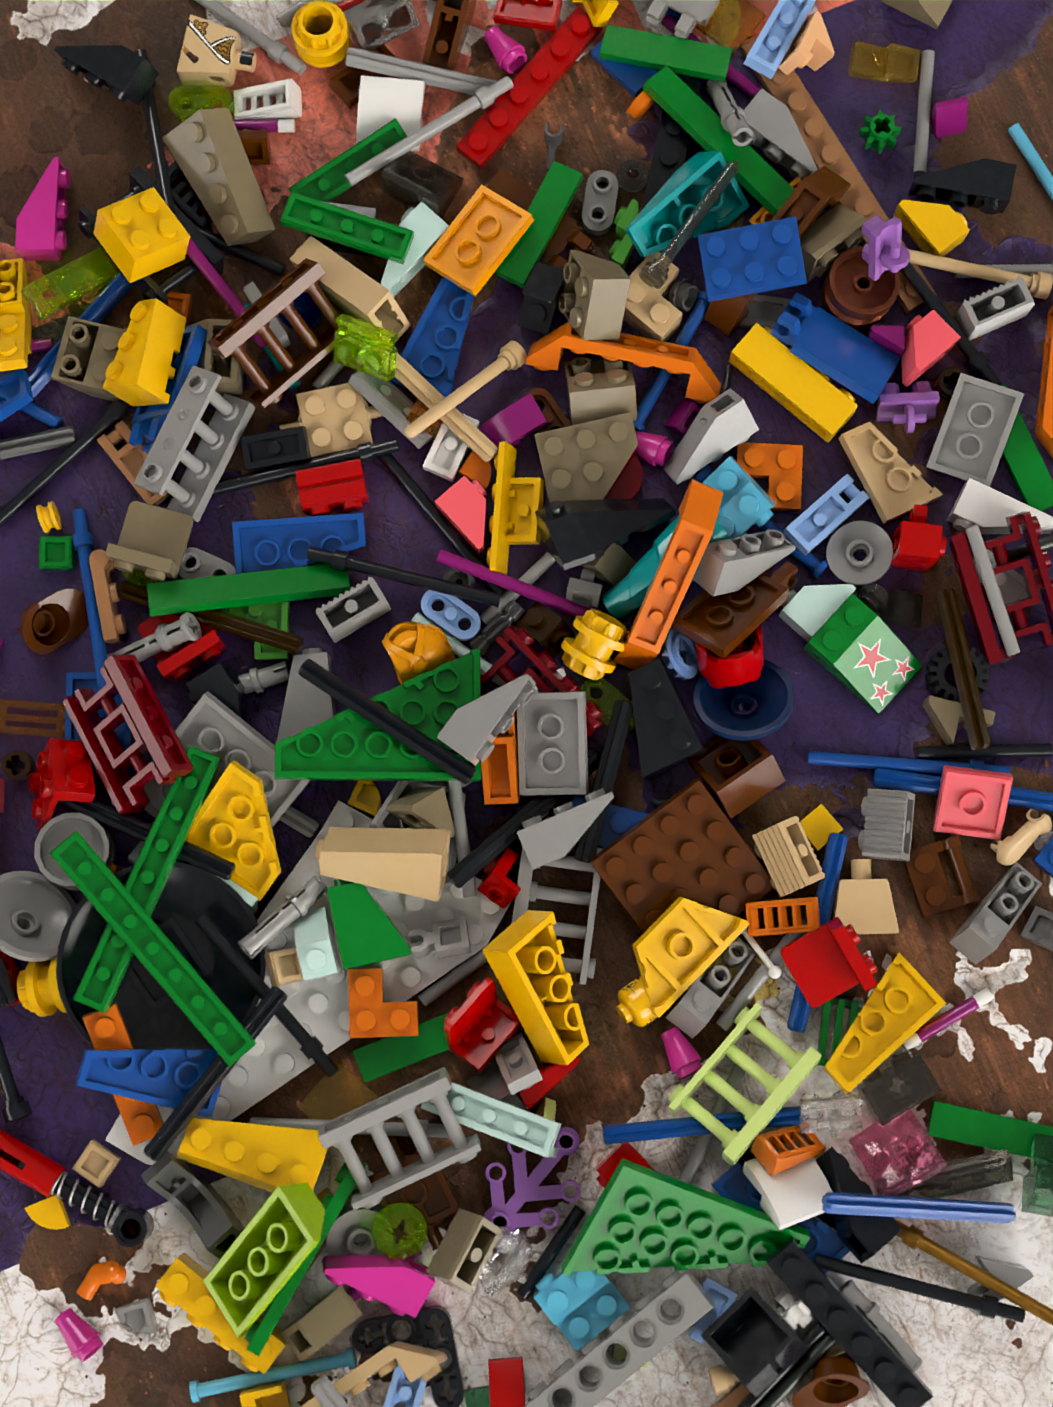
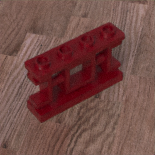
M1023 511L1016 515L1005 517L1010 534L984 541L986 549H992L996 566L992 567L995 575L1019 567L1021 569L1029 597L1005 604L1007 613L1011 612L1015 629H1013L1015 637L1018 638L1039 631L1043 645L1049 646L1053 644V580H1050L1047 568L1051 567V561L1046 548L1041 549L1037 536L1041 535L1042 532L1037 517H1032L1029 511ZM1019 525H1021L1030 555L1032 569L1028 557L1009 561L1005 543L1022 538ZM966 531L946 535L981 653L986 657L983 659L984 662L994 664L1003 661L1004 658L1013 657L1014 655L1007 656L1000 634H998L1001 648L998 646L986 605H989L992 616L994 615L984 585H980L967 541L969 540ZM1038 589H1040L1052 632L1049 630L1047 621L1042 620L1028 625L1024 608L1041 603Z
M508 626L504 633L496 639L506 653L486 673L480 667V682L482 684H488L497 674L506 684L519 678L507 665L520 653L511 643L513 640L543 672L540 674L534 667H529L521 676L528 674L544 693L557 692V689L560 692H578L580 690L579 686L568 675L562 677L556 671L557 663L546 651L543 650L540 653L532 645L535 641L534 638L522 626L518 629L515 626ZM480 685V697L488 694V692ZM590 699L586 702L587 737H590L605 723L600 718L603 712Z
M111 655L103 662L105 666L100 669L106 682L102 689L95 694L93 688H80L74 692L75 696H67L62 702L118 813H137L144 810L145 805L150 803L143 787L155 778L158 785L172 784L176 781V777L186 776L194 767L136 656ZM120 694L124 702L119 707L114 700V697ZM102 708L107 715L103 721L97 712ZM124 721L128 724L136 740L125 751L114 731ZM148 750L154 760L149 764L146 763L143 754ZM131 764L137 773L133 778L130 777L126 769Z

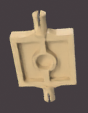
M345 383L296 394L299 407L298 422L280 425V430L299 426L306 427L311 459L354 449L357 448V444L369 441L371 444H374L371 434L372 419L384 416L374 406H369L364 397L351 384Z

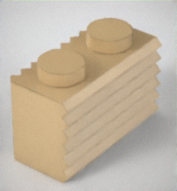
M794 816L752 835L755 842V852L763 860L771 878L770 885L777 890L780 898L825 878V873L822 872V867L819 866V861L816 859L817 855L813 853L814 849L810 847L811 842L808 841V836L805 835V830L802 829L799 817Z

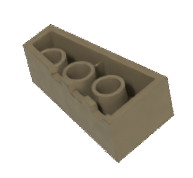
M229 108L200 109L162 137L228 246L257 242L275 230Z

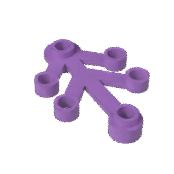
M567 1126L561 1127L554 1146L559 1147L556 1158L544 1157L528 1177L525 1154L527 1150L523 1149L521 1152H515L511 1147V1143H508V1151L512 1155L515 1193L506 1204L503 1188L506 1168L500 1162H492L487 1166L485 1175L490 1182L492 1207L486 1211L484 1218L492 1223L497 1216H503L506 1219L507 1224L504 1228H501L503 1234L499 1236V1240L510 1237L518 1227L541 1225L545 1229H552L558 1224L559 1215L553 1207H544L540 1212L517 1213L525 1202L562 1198L567 1202H574L580 1197V1185L574 1180H567L563 1184L539 1186L563 1155H571L577 1151L580 1138L576 1130ZM563 1135H569L573 1139V1143L569 1148H564L559 1143ZM493 1166H498L502 1169L503 1174L499 1179H493L489 1174V1170ZM571 1184L577 1188V1193L574 1197H568L564 1194V1188L567 1185ZM549 1211L555 1215L553 1223L546 1224L543 1222L542 1215L545 1212Z

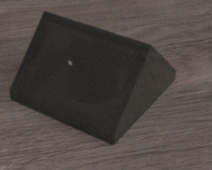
M408 151L394 160L381 173L385 194L414 208L422 201L441 219L464 178L412 151Z

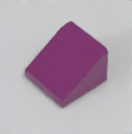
M958 97L935 104L930 115V122L936 138L965 132L967 127V97Z
M873 324L866 335L868 338L900 357L905 347L904 326Z
M681 400L666 421L665 426L683 438L702 408L693 400Z

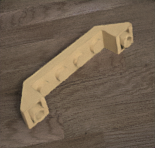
M397 1341L382 1349L333 1385L342 1397L348 1392L354 1397L370 1386L367 1379L378 1372L379 1376L383 1377L399 1365L410 1383L420 1377L425 1383L442 1371L439 1364L448 1358L442 1351ZM314 1397L301 1407L323 1406Z

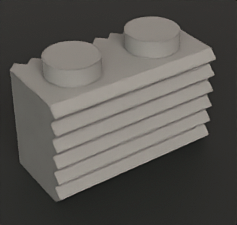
M1018 276L1016 280L1012 279L1010 283L1006 281L1004 285L1000 284L998 288L988 289L986 293L982 292L981 295L976 294L975 298L970 297L968 301L964 300L955 317L968 339L973 340L1027 316L1035 303L1023 278Z
M368 576V580H363L362 584L357 583L356 588L351 587L350 591L345 590L344 595L339 594V598L334 597L333 602L328 601L327 605L322 604L321 608H316V614L334 643L387 613L391 608L374 578Z
M868 789V796L863 798L861 804L862 816L865 817V829L860 831L858 837V846L862 850V856L871 859L910 861L915 794L900 790Z

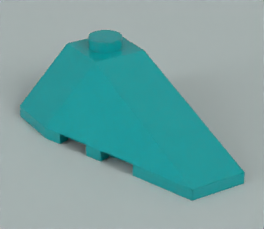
M703 151L696 153L676 170L625 230L640 256L646 257L672 247L683 240L698 237V235H702L704 232L715 228L724 227L750 205L721 151Z

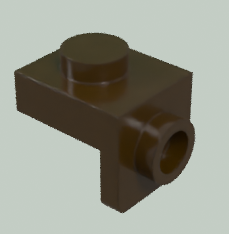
M537 601L515 624L518 628L522 626L526 629L535 642L541 645L553 658L562 650L561 644L564 639L574 636V632L563 618Z

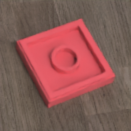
M944 765L932 824L933 831L1001 840L1013 781L1012 774Z

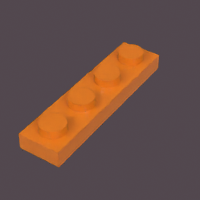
M117 1003L111 1004L107 1014L96 1010L83 1015L82 1018L94 1049H135ZM113 1094L133 1146L152 1139L164 1124L158 1106Z

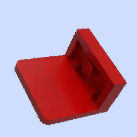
M172 614L152 616L139 625L138 631L145 638L155 633L159 625L163 623L171 624L179 620L180 617ZM200 624L201 638L194 642L190 640L179 645L178 649L174 652L162 651L154 655L159 663L156 666L163 677L170 682L182 680L193 672L192 669L203 662L209 663L219 657L221 651L227 648L215 628Z
M49 738L44 751H40L38 754L36 772H31L29 777V792H34L31 816L37 820L38 830L51 819L58 800L93 802L96 794L92 762L82 741Z
M838 916L782 947L780 951L781 957L811 1007H818L859 983L865 991L878 985L873 977V974L878 972L868 953L861 956L856 947V944L861 942L851 924L844 926Z
M487 977L482 983L480 981L476 982L467 993L468 999L460 1008L454 1007L444 1019V1032L448 1049L478 1073L485 1068L521 1026L516 1013L497 998L495 982L490 977Z

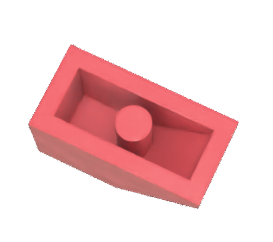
M934 309L923 318L917 315L905 327L908 333L904 337L905 347L901 355L902 383L906 387L942 359L961 338Z
M464 475L435 500V505L463 539L481 556L485 552L487 501L485 496L487 492L475 479L470 482Z

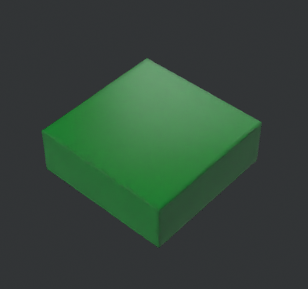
M40 536L39 569L41 571L74 570L75 549L73 537Z

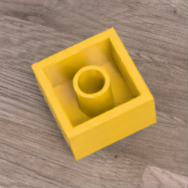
M154 187L97 211L93 234L129 283L185 260L190 235Z

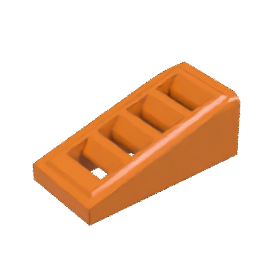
M818 897L749 902L745 904L746 919L750 923L747 926L749 937L811 932L821 926ZM800 905H806L807 925H802ZM788 906L792 907L793 926L790 927L788 923ZM773 908L778 910V928H775ZM761 909H763L765 929H763Z
M806 1123L758 1135L755 1137L751 1148L753 1155L771 1177L818 1156L826 1150V1147ZM800 1136H803V1138L809 1143V1146L804 1142V1140ZM794 1139L801 1148H798L792 1140Z

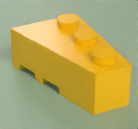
M157 298L142 300L131 310V321L126 332L122 334L118 341L119 349L114 361L106 369V380L102 387L133 407L169 403L170 395L165 392L168 378L173 379L176 369L171 366L173 353L177 354L180 352L187 318Z

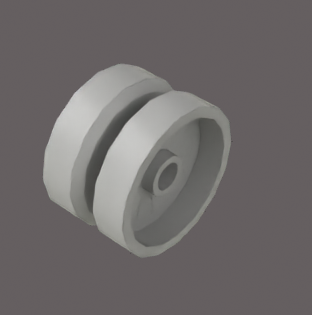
M64 813L50 819L40 829L35 841L34 858L39 870L51 882L70 891L81 890L49 852L76 830L108 868L111 863H116V846L111 834L94 818L82 813Z

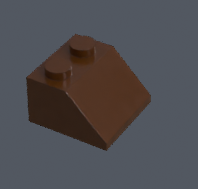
M718 736L705 745L708 752L688 761L715 802L730 818H733L786 781L773 754L758 739L733 740Z

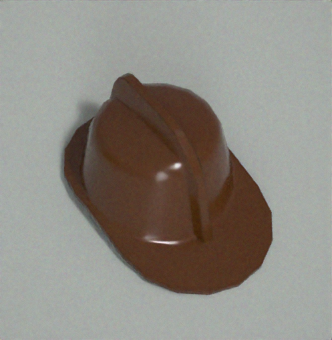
M65 588L54 592L40 601L29 604L21 614L20 627L17 629L19 634L23 636L27 646L36 653L48 654L85 631L89 623L84 593L76 589Z
M845 1352L835 1357L822 1358L814 1366L811 1380L794 1393L792 1404L793 1407H846L866 1396L870 1388L868 1383L860 1377L855 1361Z

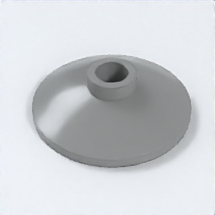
M853 521L841 526L833 533L827 545L826 558L829 568L838 579L852 585H866L877 581L887 572L892 563L893 546L889 535L880 526L868 521ZM864 552L867 556L863 561H857L854 559L855 554Z
M370 1208L351 1209L336 1218L327 1234L328 1256L393 1254L396 1242L395 1234L388 1219L380 1212ZM363 1233L366 1235V1240L362 1243H357L354 1241L355 1235Z

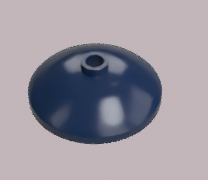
M765 659L761 676L756 681L739 686H726L722 689H716L710 686L709 681L701 675L693 693L694 709L701 723L713 733L733 740H753L775 732L789 719L795 700L793 684L788 675L780 667Z

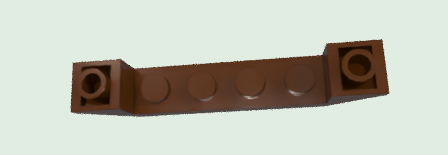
M824 166L802 180L770 221L796 216L799 237L801 239L825 208L827 210L832 209L850 188L851 184ZM757 293L712 301L703 319L730 338L749 314L748 304Z

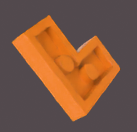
M747 442L737 445L736 462L752 478L768 479L767 494L776 503L771 511L800 512L803 445Z
M383 968L348 969L350 1038L419 1036L418 1001L384 1002Z

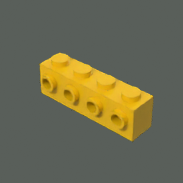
M756 323L731 351L729 362L829 443L855 413L858 405L854 403V397L845 389H837L832 385L826 374L816 368L813 369L802 359L790 353L789 351L792 347L787 348L779 339L770 334L771 328L767 326L763 328Z
M182 1253L174 1260L155 1285L161 1291L159 1296L167 1304L173 1307L178 1305L188 1313L186 1315L187 1319L193 1325L200 1329H203L205 1326L215 1334L213 1339L222 1348L228 1351L231 1348L242 1356L240 1360L248 1369L255 1373L259 1370L265 1374L287 1345V1342L280 1334L282 1330L275 1326L259 1356L248 1351L246 1348L250 1342L244 1340L247 1332L243 1337L237 1338L203 1282L209 1272L186 1253ZM261 1314L256 1321L261 1323L264 1316Z

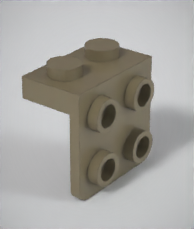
M133 501L129 504L118 544L108 543L104 556L113 563L112 567L132 573L133 569L144 571L145 576L155 580L164 581L165 577L177 580L192 530L193 519L188 514Z

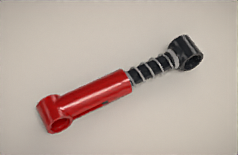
M0 1129V1170L48 1198L57 1194L58 1200L64 1198L69 1201L70 1207L77 1206L81 1208L82 1214L86 1212L91 1214L94 1221L98 1219L103 1221L105 1227L114 1234L116 1241L123 1246L135 1247L151 1236L154 1229V1220L147 1210L131 1208L128 1205L114 1204L115 1200L111 1202L102 1197L103 1193L99 1195L90 1190L91 1186L87 1188L78 1183L79 1179L75 1181L68 1177L65 1166ZM129 1219H135L140 1223L141 1232L139 1236H133L128 1232L127 1222Z

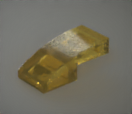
M856 41L851 47L848 76L881 82L914 83L917 81L921 50L890 43L887 48Z

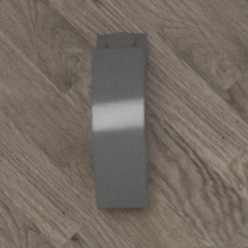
M168 1151L160 1161L155 1162L141 1175L146 1185L167 1199L184 1215L198 1234L206 1250L217 1258L221 1259L245 1229L238 1217L212 1185L188 1162L181 1159L178 1160Z

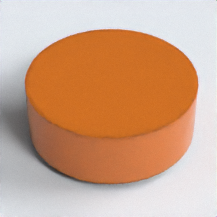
M643 90L632 102L627 113L633 119L638 120L647 112L654 103V100Z

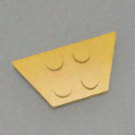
M679 897L632 945L644 988L651 1004L652 1013L660 1018L750 923L742 918Z

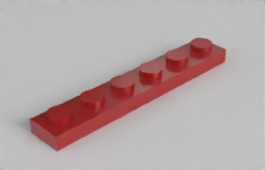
M577 6L512 81L514 87L501 94L456 145L457 151L479 169H482L602 32V27H594L587 12Z

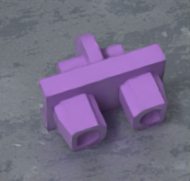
M876 215L864 222L862 234L869 239V243L865 244L862 249V259L869 264L868 277L875 282L880 279L884 271L890 270L892 273H897L900 269L905 268L910 261V253L906 247L901 245L902 221L895 216L885 222Z
M916 381L911 385L910 393H900L898 384L886 383L878 398L875 412L876 422L892 421V424H904L905 433H913L915 423H926V419H935L937 403L940 401L939 391H932L928 381Z

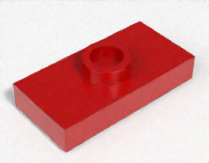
M497 0L493 19L495 23L556 31L563 2L562 0Z

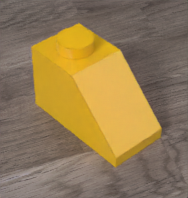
M902 200L898 203L893 215L902 221V227L924 253L944 257L960 245L970 231L964 216L959 212H955L950 205Z

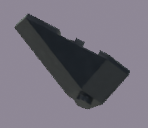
M664 498L554 501L546 504L543 509L535 511L543 546L564 570L605 555L603 548L612 543H616L619 546L629 541V534L634 531L646 532L676 516V511Z

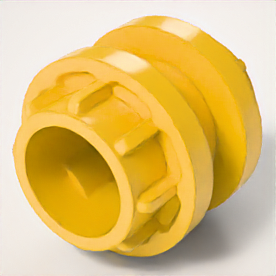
M324 0L311 1L300 7L292 19L291 31L296 50L301 59L307 64L318 68H327L338 64L345 58L351 44L346 17L337 5Z
M591 608V610L585 612L584 616H576L572 625L579 632L575 639L566 637L562 642L561 648L565 651L562 660L568 668L592 680H598L603 678L605 673H613L616 663L610 656L614 650L624 651L625 643L623 639L627 633V628L616 618Z
M57 957L51 959V961H29L25 970L20 971L17 978V993L22 1006L39 1017L52 1016L56 1013L57 1009L67 1013L58 988L56 973Z

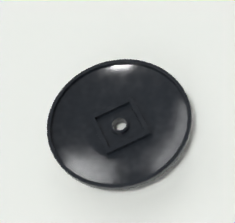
M175 862L151 915V919L242 1025L255 1009L260 998L197 926L195 921L206 913L264 981L266 971L265 947L253 959H250L238 945L240 940L258 926L257 920L244 899L224 880L197 866ZM134 866L114 873L123 886H125ZM84 896L74 908L62 932L58 946L56 973L61 999L70 1019L80 1033L93 1045L82 1017L96 1011V1009L75 1001L73 998L108 922ZM134 954L112 1001V1004L117 1003L134 1048H213Z

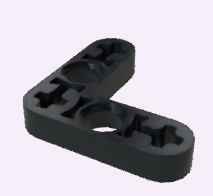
M429 1306L421 1308L416 1318L406 1313L404 1316L390 1314L365 1319L357 1324L352 1333V1343L354 1348L363 1354L380 1352L388 1345L397 1341L412 1345L423 1343V1347L433 1350L439 1348L447 1349L452 1355V1362L446 1367H440L442 1371L437 1375H447L455 1371L456 1376L450 1375L449 1382L451 1389H457L458 1393L454 1395L452 1402H448L446 1396L440 1397L439 1393L444 1390V1379L441 1377L436 1380L434 1376L430 1379L432 1396L438 1407H459L464 1398V1383L452 1319L444 1307ZM431 1314H437L438 1319L445 1320V1323L440 1327L441 1339L449 1336V1341L440 1340L432 1345L429 1344V1340H435L433 1326L427 1327L426 1322H429L431 1319ZM398 1320L407 1321L412 1328L411 1335L406 1339H398L393 1335L392 1325ZM386 1323V1336L389 1343H383L384 1336L375 1337L371 1346H367L365 1340H359V1336L363 1334L364 1328H369L370 1333H377L382 1331L380 1324Z

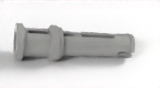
M186 612L180 616L179 620L171 624L163 623L159 625L155 633L133 642L120 650L107 654V658L111 655H135L138 662H141L162 651L174 652L178 649L179 645L190 640L194 642L202 637L200 624L193 614Z

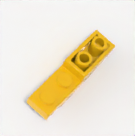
M23 258L0 261V372L27 368L28 354H32L30 298L26 266Z

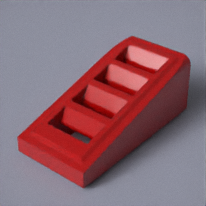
M578 1056L568 1065L550 1063L539 1069L543 1080L535 1083L529 1089L519 1091L527 1110L533 1107L580 1062Z

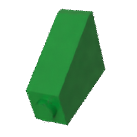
M338 879L334 881L335 887L327 888L344 970L412 955V947L365 885Z

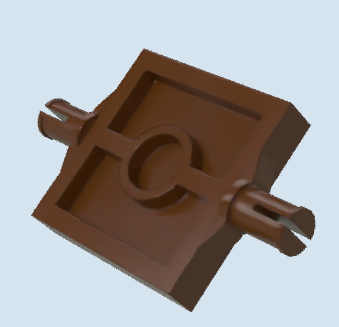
M396 1136L389 1140L403 1168L421 1160L418 1152L404 1155ZM386 1167L370 1175L369 1179L372 1183L390 1173ZM442 1169L382 1197L383 1199L380 1202L397 1240L412 1233L425 1232L432 1250L438 1249V1244L440 1245L443 1240L437 1225L445 1217L457 1212L460 1208Z

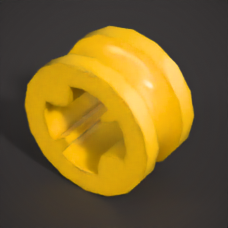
M53 501L48 502L46 507H43L41 504L36 506L38 520L45 534L50 533L51 528L62 529L61 518Z

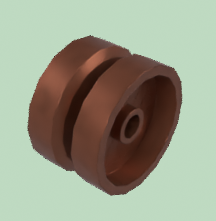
M864 246L844 251L833 262L821 289L823 309L857 331L867 330L873 324L878 325L889 312L901 287L899 271L897 273H892L890 270L884 271L880 279L875 282L868 277L869 264L862 259V249Z

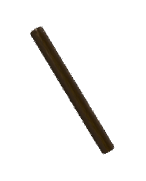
M128 581L120 583L117 591L118 597L149 607L147 587ZM216 609L189 612L196 617L200 624L294 654L300 653L304 643V639L298 635ZM178 613V614H172V615H175V616L180 617V616H181L182 614H184V613Z

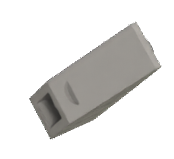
M761 88L744 109L747 116L746 123L753 132V135H750L752 136V141L749 145H756L763 150L764 155L771 162L782 164L789 170L793 178L798 176L803 180L816 172L818 168L788 107Z
M730 388L702 407L663 468L664 472L677 485L682 481L691 479L697 471L709 463L719 460L725 452L736 445L746 442L752 434L759 430L744 399Z
M775 529L708 543L692 579L713 597L735 592L795 551L796 546L787 540L783 533Z
M525 674L458 708L437 738L475 766L479 761L484 762L494 749L492 743L498 734H504L512 725L515 719L512 715L519 705H526L535 692L533 686L536 682L528 674Z
M602 788L585 795L584 797L587 802L574 807L571 801L554 808L555 816L542 820L541 815L521 822L524 829L517 831V834L532 870L565 857L614 798L613 792L605 794Z
M1018 862L1014 863L969 915L949 943L973 964H978L997 949L1042 883Z
M737 937L681 995L666 1016V1019L693 1039L707 1025L756 955L755 950Z

